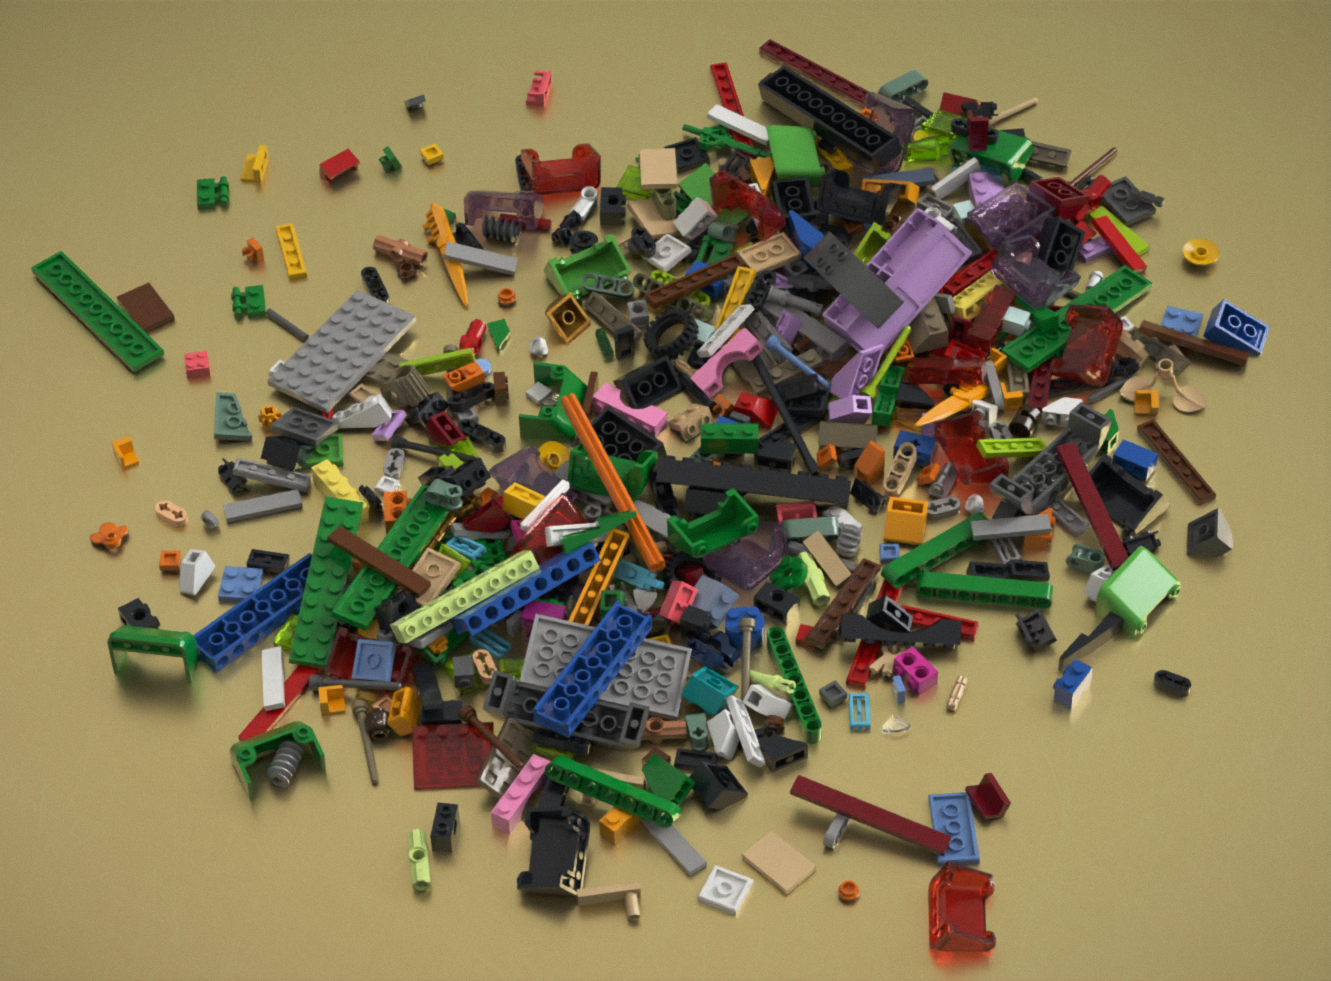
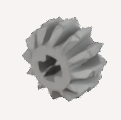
M845 524L836 545L837 553L853 558L861 542L862 529L856 525Z

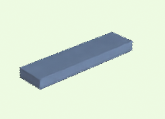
M933 168L862 176L865 179L911 181L917 186L935 185Z

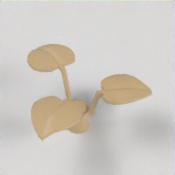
M1171 344L1157 356L1155 368L1158 372L1155 373L1151 384H1149L1148 379L1145 377L1134 376L1128 379L1119 390L1122 397L1134 402L1136 390H1152L1151 387L1155 385L1158 377L1162 380L1172 379L1175 391L1178 394L1174 397L1173 404L1178 411L1192 413L1203 410L1206 406L1205 398L1198 389L1192 386H1185L1180 391L1177 386L1174 374L1180 373L1185 369L1186 358L1176 344Z

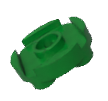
M785 556L774 572L770 574L769 579L773 585H777L785 591L792 588L796 590L807 577V564L799 557Z

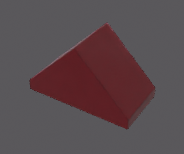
M956 315L952 316L948 336L949 344L951 339L968 345L974 331L971 320Z
M687 564L675 569L674 574L678 581H683L694 587L700 576L704 575L702 567Z

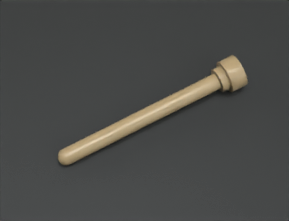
M1033 97L997 113L998 116H993V119H989V125L1036 104L1037 98Z

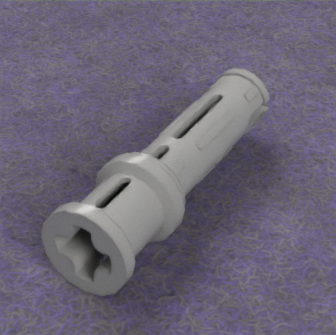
M771 285L766 301L772 300L781 303V306H793L820 316L823 307L822 304L792 295L789 290L783 291L774 288V285Z

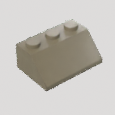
M933 297L908 325L911 327L908 340L913 354L949 346L948 330L935 297Z
M822 420L819 426L818 445H822L823 449L828 444H832L833 446L841 447V450L852 451L853 448L863 449L866 448L871 440L875 443L877 442L878 425Z

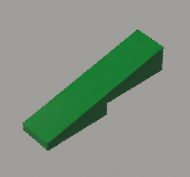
M1025 293L1010 298V302L1015 308L1031 313L1030 319L1042 333L1059 328V315L1029 294Z
M890 365L881 379L879 393L872 412V424L890 427L905 367Z
M630 509L595 519L596 527L559 536L562 552L567 554L636 517V511Z

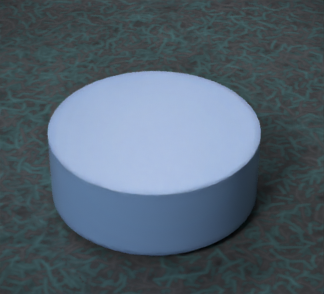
M487 359L476 360L477 364L484 371V375H489L491 373L490 361Z

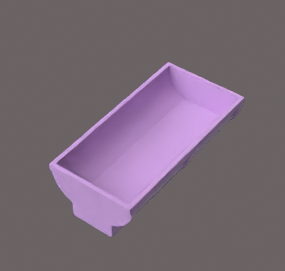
M917 208L866 265L904 303L878 329L840 294L822 314L825 318L824 323L833 332L844 337L848 341V345L859 352L882 344L884 345L883 354L901 334L904 327L913 321L969 258L972 252L951 234L940 221Z

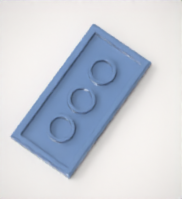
M960 792L928 795L932 829L952 836L944 856L936 854L938 867L980 864L971 799L968 794Z

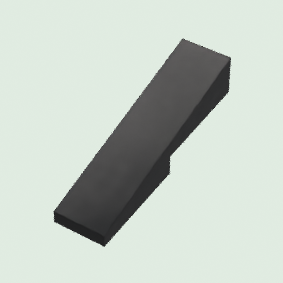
M657 468L653 469L649 478V484L657 509L669 514L671 517L676 515L681 521L677 500L673 494L671 484L657 482Z
M1010 559L1008 564L970 561L966 570L967 575L1024 581H1046L1050 578L1047 562Z
M1110 611L1089 636L1081 633L1060 656L1058 670L1064 672L1065 667L1071 665L1075 659L1080 661L1121 633L1124 619Z
M433 664L413 665V681L417 687L419 701L423 710L444 708Z

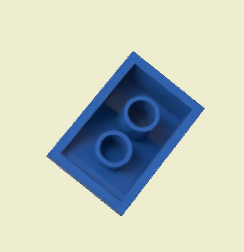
M791 209L789 211V238H791L792 243L801 252L802 258L800 260L809 267L810 273H814L817 270L803 257L824 235Z
M1223 299L1212 309L1203 336L1214 343L1260 355L1270 326Z

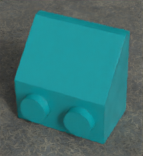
M705 666L691 675L682 696L689 703L702 707L703 711L707 714L716 716L722 712L723 707L727 704L726 698L730 695L734 696L739 686Z

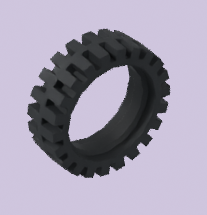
M674 308L673 310L668 309L667 313L663 311L660 317L657 315L655 317L656 321L652 320L650 322L651 326H647V332H644L645 338L643 340L649 352L655 358L668 355L669 360L672 361V357L677 359L679 354L683 356L684 351L688 352L690 350L689 346L695 344L693 340L698 338L696 334H699V327L686 310ZM684 324L681 334L674 341L658 346L660 337L667 329L673 325Z
M682 551L680 553L676 552L667 561L662 581L665 583V590H669L672 581H678L674 574L675 569L687 564H693L702 567L703 572L709 578L721 583V568H718L719 564L717 562L713 563L714 559L712 557L707 558L708 554L700 558H694Z

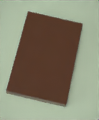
M149 282L117 296L118 303L127 315L145 332L175 320L174 314Z

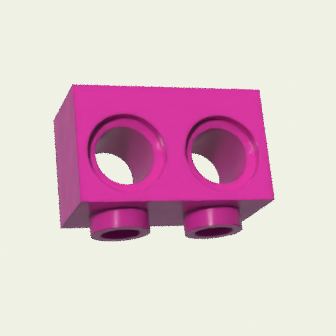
M914 647L909 648L894 658L893 671L895 675H899L906 682L908 688L914 690L918 695L938 683V671Z

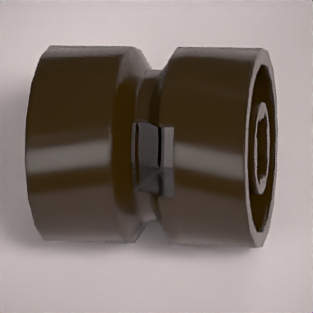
M1024 404L1015 414L1008 429L1016 438H1030L1041 421L1042 415L1034 406Z

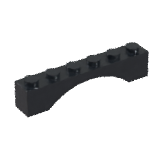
M841 613L839 637L844 638V642H856V639H864V643L876 644V640H884L883 644L895 645L896 641H901L906 646H915V642L923 643L924 647H935V644H943V648H955V645H960L962 621L939 619L921 630L893 632L879 628L861 614Z

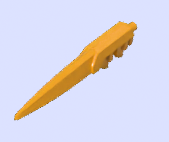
M436 203L430 204L431 209L425 214L427 222L422 227L425 231L433 230L431 232L432 235L427 238L429 244L436 242L444 258L447 241L455 243L456 240L444 208L437 206ZM443 259L451 280L466 307L468 299L462 265L459 262Z
M976 381L970 382L969 385L961 382L959 389L951 388V397L927 412L917 421L915 426L927 425L960 411L970 409L973 400L983 401L986 399L989 388L986 384Z

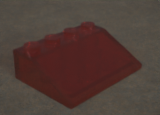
M482 722L495 735L494 722ZM471 723L412 726L414 790L480 786L476 783V780L493 744Z

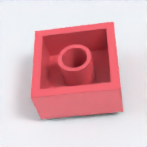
M207 351L184 354L187 378L210 375Z

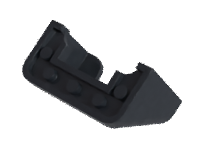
M833 169L821 176L817 207L825 214L873 225L874 222L881 225L886 221L901 194L902 185L888 183L884 186L881 193L878 194L850 187L849 174L843 170Z
M1104 453L1089 471V474L1109 516L1123 526L1122 529L1126 533L1136 535L1165 512L1170 505L1162 493L1158 490L1154 491L1151 487L1149 489L1124 471L1120 465L1112 463L1113 459Z
M571 806L527 808L525 825L534 834L529 871H522L517 877V889L529 893L577 896V889H583L590 834L589 818Z

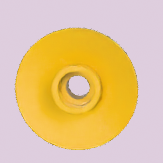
M1202 238L1193 239L1184 245L1183 256L1194 265L1206 266L1217 261L1219 248L1210 240Z
M555 441L542 444L536 454V462L542 473H549L551 477L566 460L569 461L570 453L567 448Z

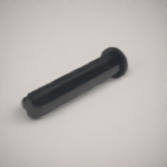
M680 372L677 376L681 385L700 405L709 407L710 412L713 413V407L717 403L711 401L684 372Z

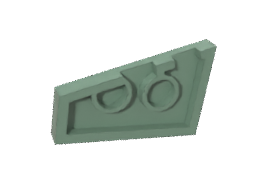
M216 392L214 439L252 441V434L247 428L246 419L243 418L235 393Z

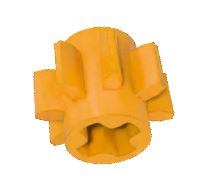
M267 405L260 409L258 420L262 422V427L271 428V424L282 415L277 407Z
M442 635L426 647L433 655L437 653L439 656L448 648L446 646L448 640Z

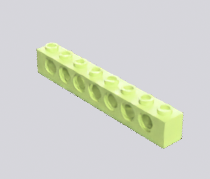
M520 551L390 624L398 643L410 642L539 569L532 551Z

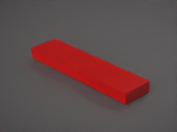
M1107 216L1092 220L1091 224L1124 265L1137 273L1147 269V265Z
M902 605V608L913 616L911 624L913 628L923 629L939 619L962 621L961 638L971 641L975 639L979 627V622Z

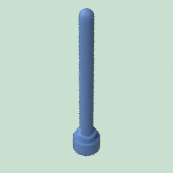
M774 334L765 343L764 346L768 350L777 351L806 375L817 374L785 349L781 342H779V338ZM818 375L816 382L824 389H830L831 384Z

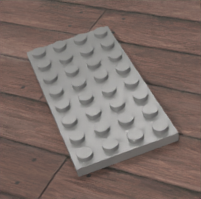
M357 290L267 380L268 386L328 413L417 322L416 316Z
M536 614L519 683L549 689L596 627ZM644 638L598 700L629 707L630 702L649 706V715L677 721L692 649Z

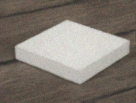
M667 233L656 242L655 255L649 258L642 256V259L656 268L667 272L692 251L688 245Z
M715 865L698 895V901L736 915L753 885V879Z

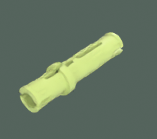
M750 669V682L770 687L774 691L781 690L790 694L795 691L789 688H796V683L792 680L783 679L779 675L772 676Z

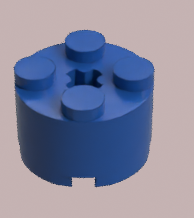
M755 606L732 608L728 611L725 618V633L729 635L730 645L736 648L737 651L742 652L743 633L739 628V619L753 618L755 619V629L751 633L750 652L758 649V646L765 639V620L763 615Z

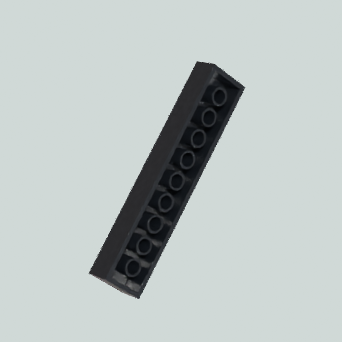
M782 66L758 83L762 100L802 126L811 127L812 130H816L819 137L874 172L901 154L897 136L786 66Z
M663 455V458L658 459L656 481L659 483L726 491L734 488L737 492L844 505L849 504L851 481L846 476L836 475V479L828 478V474L817 473V477L809 476V472L805 471L790 474L788 469H778V472H773L770 467L759 466V470L752 469V465L740 464L739 468L733 467V464L729 462H721V465H714L713 461L703 459L701 463H697L694 458L683 457L682 461L676 460L675 456Z

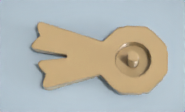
M896 641L895 645L884 644L882 647L883 656L871 664L869 670L877 674L883 668L882 676L887 675L891 677L894 658L907 650L905 645Z

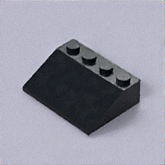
M608 405L591 422L596 435L609 456L637 462L638 456L642 451L651 450L658 452L656 467L658 459L663 458V455H667L664 444ZM579 437L570 444L572 448L580 442Z

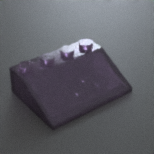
M1015 182L969 211L967 216L991 247L1006 256L1039 235L1045 218L1055 217L1056 208Z

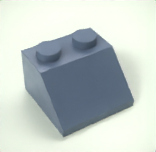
M701 575L694 586L698 591L692 606L710 612L711 630L720 626L740 595L725 584Z

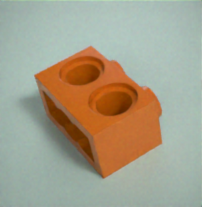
M407 490L384 492L386 534L411 501V498L407 497Z

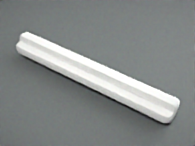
M561 480L520 523L521 530L528 532L570 488L568 481Z

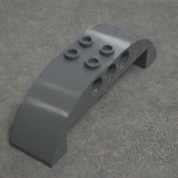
M830 231L803 257L878 329L904 303L897 294Z
M1080 402L1070 411L1068 428L1012 479L1000 474L990 483V491L995 496L1026 514H1036L1042 511L1072 485L1057 454V446L1075 443L1087 468L1103 444L1112 419Z
M494 670L483 710L504 721L511 717L521 726L532 731L535 729L550 730L534 722V707L547 692L548 688L519 683L514 675ZM597 700L571 736L587 739L591 742V745L624 750L638 748L650 707L630 702L629 707Z

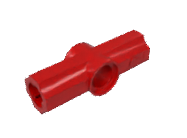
M1098 175L1088 189L1082 190L1090 196V200L1073 219H1070L1072 223L1077 225L1086 218L1091 210L1094 211L1099 207L1101 197L1111 186V182L1105 176Z
M475 319L471 321L466 335L461 336L459 350L471 348L474 356L479 354L482 338L487 329L486 324L482 320Z

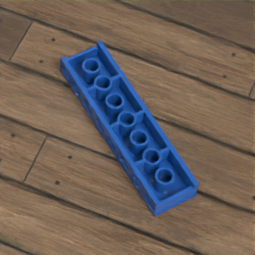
M587 542L567 554L560 552L538 565L539 569L450 618L449 620L452 622L457 634L460 635L465 631H469L471 636L475 635L601 561L594 543ZM586 557H593L590 562H586Z
M308 553L194 634L199 658L217 673L298 615L312 554Z
M617 600L534 707V722L569 738L652 629V616L649 614L644 616L622 606L621 601Z

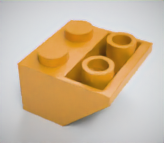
M890 496L883 541L922 545L928 517V501Z

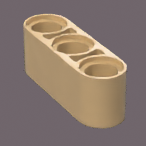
M906 442L899 447L887 472L883 486L885 494L889 498L890 496L898 497L901 494L917 460L914 444ZM906 451H911V452H912V455H910V456H905V455H903V454H904ZM898 468L905 469L902 473L896 472ZM891 484L897 485L895 489L887 488Z

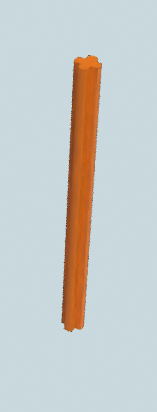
M570 393L568 396L564 395L560 399L561 405L618 512L633 509L637 513V516L626 521L625 525L650 572L662 571L666 567L664 564L665 560L577 397L573 393Z

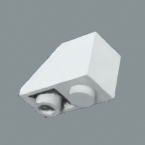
M1063 397L1042 409L1041 424L1068 427L1070 411L1082 402L1083 399Z
M973 400L971 428L988 434L991 424L997 419L998 406L982 400Z
M190 549L181 562L180 593L196 595L216 567L206 551Z
M751 685L743 700L744 704L758 713L766 716H779L784 719L783 722L787 719L794 705L763 685Z
M724 709L707 722L708 734L713 740L716 754L730 761L733 759L740 738L731 712Z

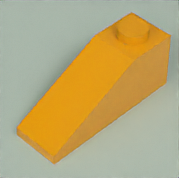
M771 157L750 160V173L753 182L758 184L767 202L772 190V181L775 180V174H777Z
M863 178L862 190L880 194L886 184L902 185L901 194L896 203L917 204L920 187L911 181Z
M613 807L599 820L600 836L616 846L640 823V817Z

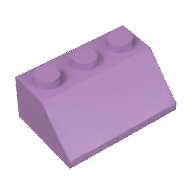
M988 172L969 173L968 192L971 203L978 213V218L1003 208L1009 223H1012L1013 219L1003 182Z

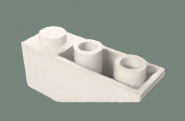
M381 393L375 396H369L359 404H353L343 412H337L332 417V420L339 422V428H374L391 420L392 409Z

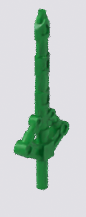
M684 124L682 127L683 131L700 136L701 150H708L715 146L720 148L728 146L757 157H771L773 161L772 153L733 140L723 125L719 124L718 126L704 127L703 129Z

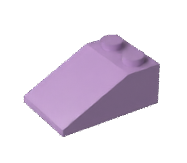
M880 344L859 351L835 374L831 381L832 385L829 392L841 399L852 395L861 396L860 392L863 387L870 384L875 376L884 345Z

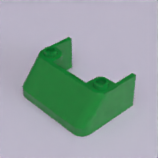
M534 362L535 384L540 382L544 386L558 387L561 390L556 407L545 406L540 409L538 416L519 414L520 437L573 442L578 435L567 417L560 399L564 395L568 396L570 393H573L583 408L587 385L564 365Z
M124 625L110 633L107 641L114 674L119 673L126 651L183 658L187 682L192 683L199 661L196 639L189 632Z
M294 721L232 745L230 757L249 800L253 799L252 783L245 767L254 764L257 758L276 752L284 741H291L301 745L309 744L321 771H326L325 755L310 726L301 721Z

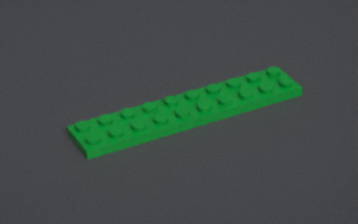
M62 251L31 267L32 273L133 372L164 355V350Z
M1124 265L1056 311L1055 313L1059 315V328L1042 333L1037 326H1034L1003 347L1001 352L1007 355L1009 361L1029 373L1086 334V331L1092 330L1150 290L1152 282Z
M422 484L377 547V549L409 569L414 565L452 511L429 503L424 497L426 490L429 488L425 484ZM364 565L331 611V617L367 631L376 619L374 607L380 605L382 600L390 598L398 585Z
M325 496L289 656L290 664L321 669L329 668L338 627V619L331 617V611L345 593L344 585H347L352 556L329 543L327 536L339 526L357 536L364 502Z

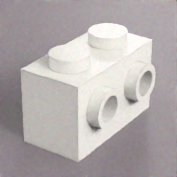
M697 197L673 223L683 237L693 240L714 221L717 214L708 202Z

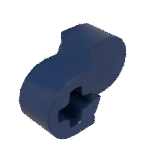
M718 631L710 639V643L721 653L724 662L733 667L741 659V656L730 645L729 635Z
M691 639L687 643L686 648L692 649V658L711 670L720 669L724 661L720 653L698 639Z

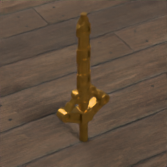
M476 489L472 491L471 496L465 499L461 497L462 507L449 513L418 557L417 562L427 548L434 549L457 517H463L466 512H470L473 509L478 510L483 506L480 498L473 494Z

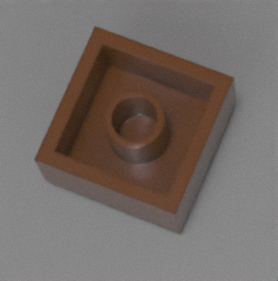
M493 372L495 405H507V400H509V393H506L509 392L508 384H506L508 383V377L505 376V372Z

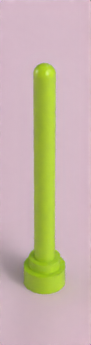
M910 326L904 327L871 383L864 386L861 390V396H870L871 401L874 400L877 395L876 387L911 332Z

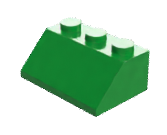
M701 423V454H758L759 423Z

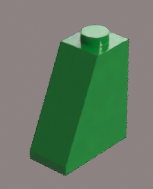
M655 753L652 754L642 768L653 794L669 800L680 806L696 784L686 774Z

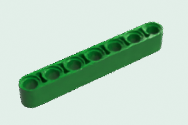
M981 512L974 514L888 563L882 569L881 576L894 588L903 586L918 577L920 572L929 571L981 541L973 540L970 523L971 521L989 519Z
M923 571L918 574L916 593L924 598L1047 609L1052 605L1053 586L1045 582Z
M773 626L767 630V649L777 674L783 679L792 680L796 683V688L789 687L795 691L791 694L785 692L788 701L794 704L792 711L804 740L807 743L816 744L822 738L821 720L784 630L781 627Z
M556 756L545 767V774L549 779L659 826L670 827L681 815L680 807L677 804L567 757Z

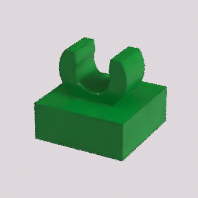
M389 146L384 148L383 151L386 156L379 158L380 163L385 170L390 169L393 165L397 171L402 165Z

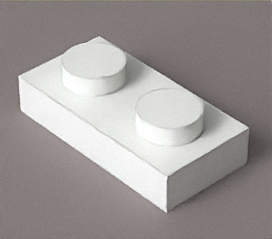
M838 503L823 512L822 517L838 518L839 533H841L845 524L856 525L862 529V525Z

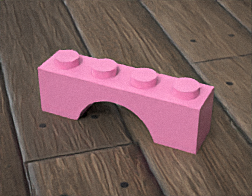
M744 327L720 351L711 357L707 363L698 369L690 379L711 399L723 387L722 374L729 364L737 360L752 361L764 347Z
M604 383L593 395V409L598 413H601L608 405L655 438L668 426L667 412L653 405L644 409L629 408L621 402V390L610 384Z
M535 754L532 755L491 811L492 827L509 835L512 833L521 820L524 806L531 794L537 789L541 791L544 789L548 778L545 774V767L551 761Z

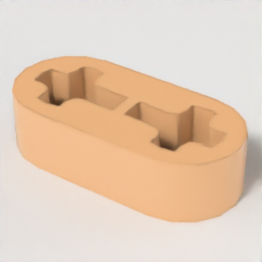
M167 500L159 501L155 505L157 517L168 524L180 528L188 523L186 511Z
M480 649L473 653L474 667L480 680L485 684H490L494 670L497 671V668L490 653L487 650Z

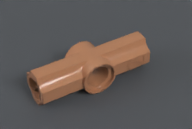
M379 235L374 239L373 250L389 255L395 262L400 263L405 260L419 266H424L426 263L428 252L411 246L405 239L395 241Z
M658 717L650 718L646 722L641 740H648L652 744H659L664 739L686 738V721H663Z

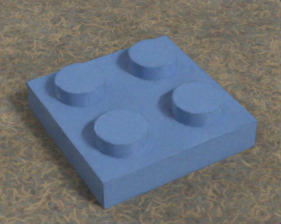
M1167 306L1161 326L1197 337L1203 320V314Z
M225 566L218 600L241 602L261 588L264 576L263 568Z
M358 639L352 679L390 682L396 643Z

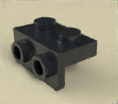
M439 392L429 394L417 406L409 410V415L405 421L408 425L420 422L426 428L429 418L445 411L449 404Z
M1040 608L1023 618L1019 613L1015 615L1018 620L1016 625L1021 633H1025L1026 636L1023 639L1029 648L1033 647L1036 652H1039L1058 641Z

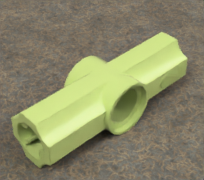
M802 552L797 557L807 564L806 571L808 572L802 584L803 588L808 590L814 605H818V607L824 606L830 601V595L825 586L822 570L817 568L811 553Z
M413 829L410 833H407L412 887L418 891H423L431 887L426 833L420 829Z

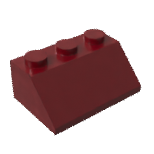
M1060 177L1034 180L1029 183L1027 201L1051 217H1060L1064 220L1073 219L1090 200L1088 194Z

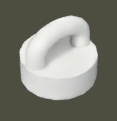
M539 336L533 338L529 346L530 353L536 356L547 355L548 348L545 339Z
M977 494L971 495L966 501L965 509L971 514L979 512L983 514V498Z

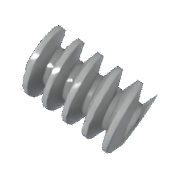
M284 741L280 744L270 764V768L266 772L268 779L273 784L280 787L289 786V781L293 777L292 774L295 773V768L298 767L302 759L301 754L304 751L302 747L291 741Z

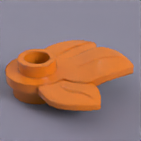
M106 522L100 526V532L90 535V540L94 544H103L107 549H115L120 546L122 537L128 533V528L126 525L117 527L112 522Z

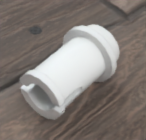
M1093 271L1090 273V280L1085 288L1086 291L1103 280L1101 272Z

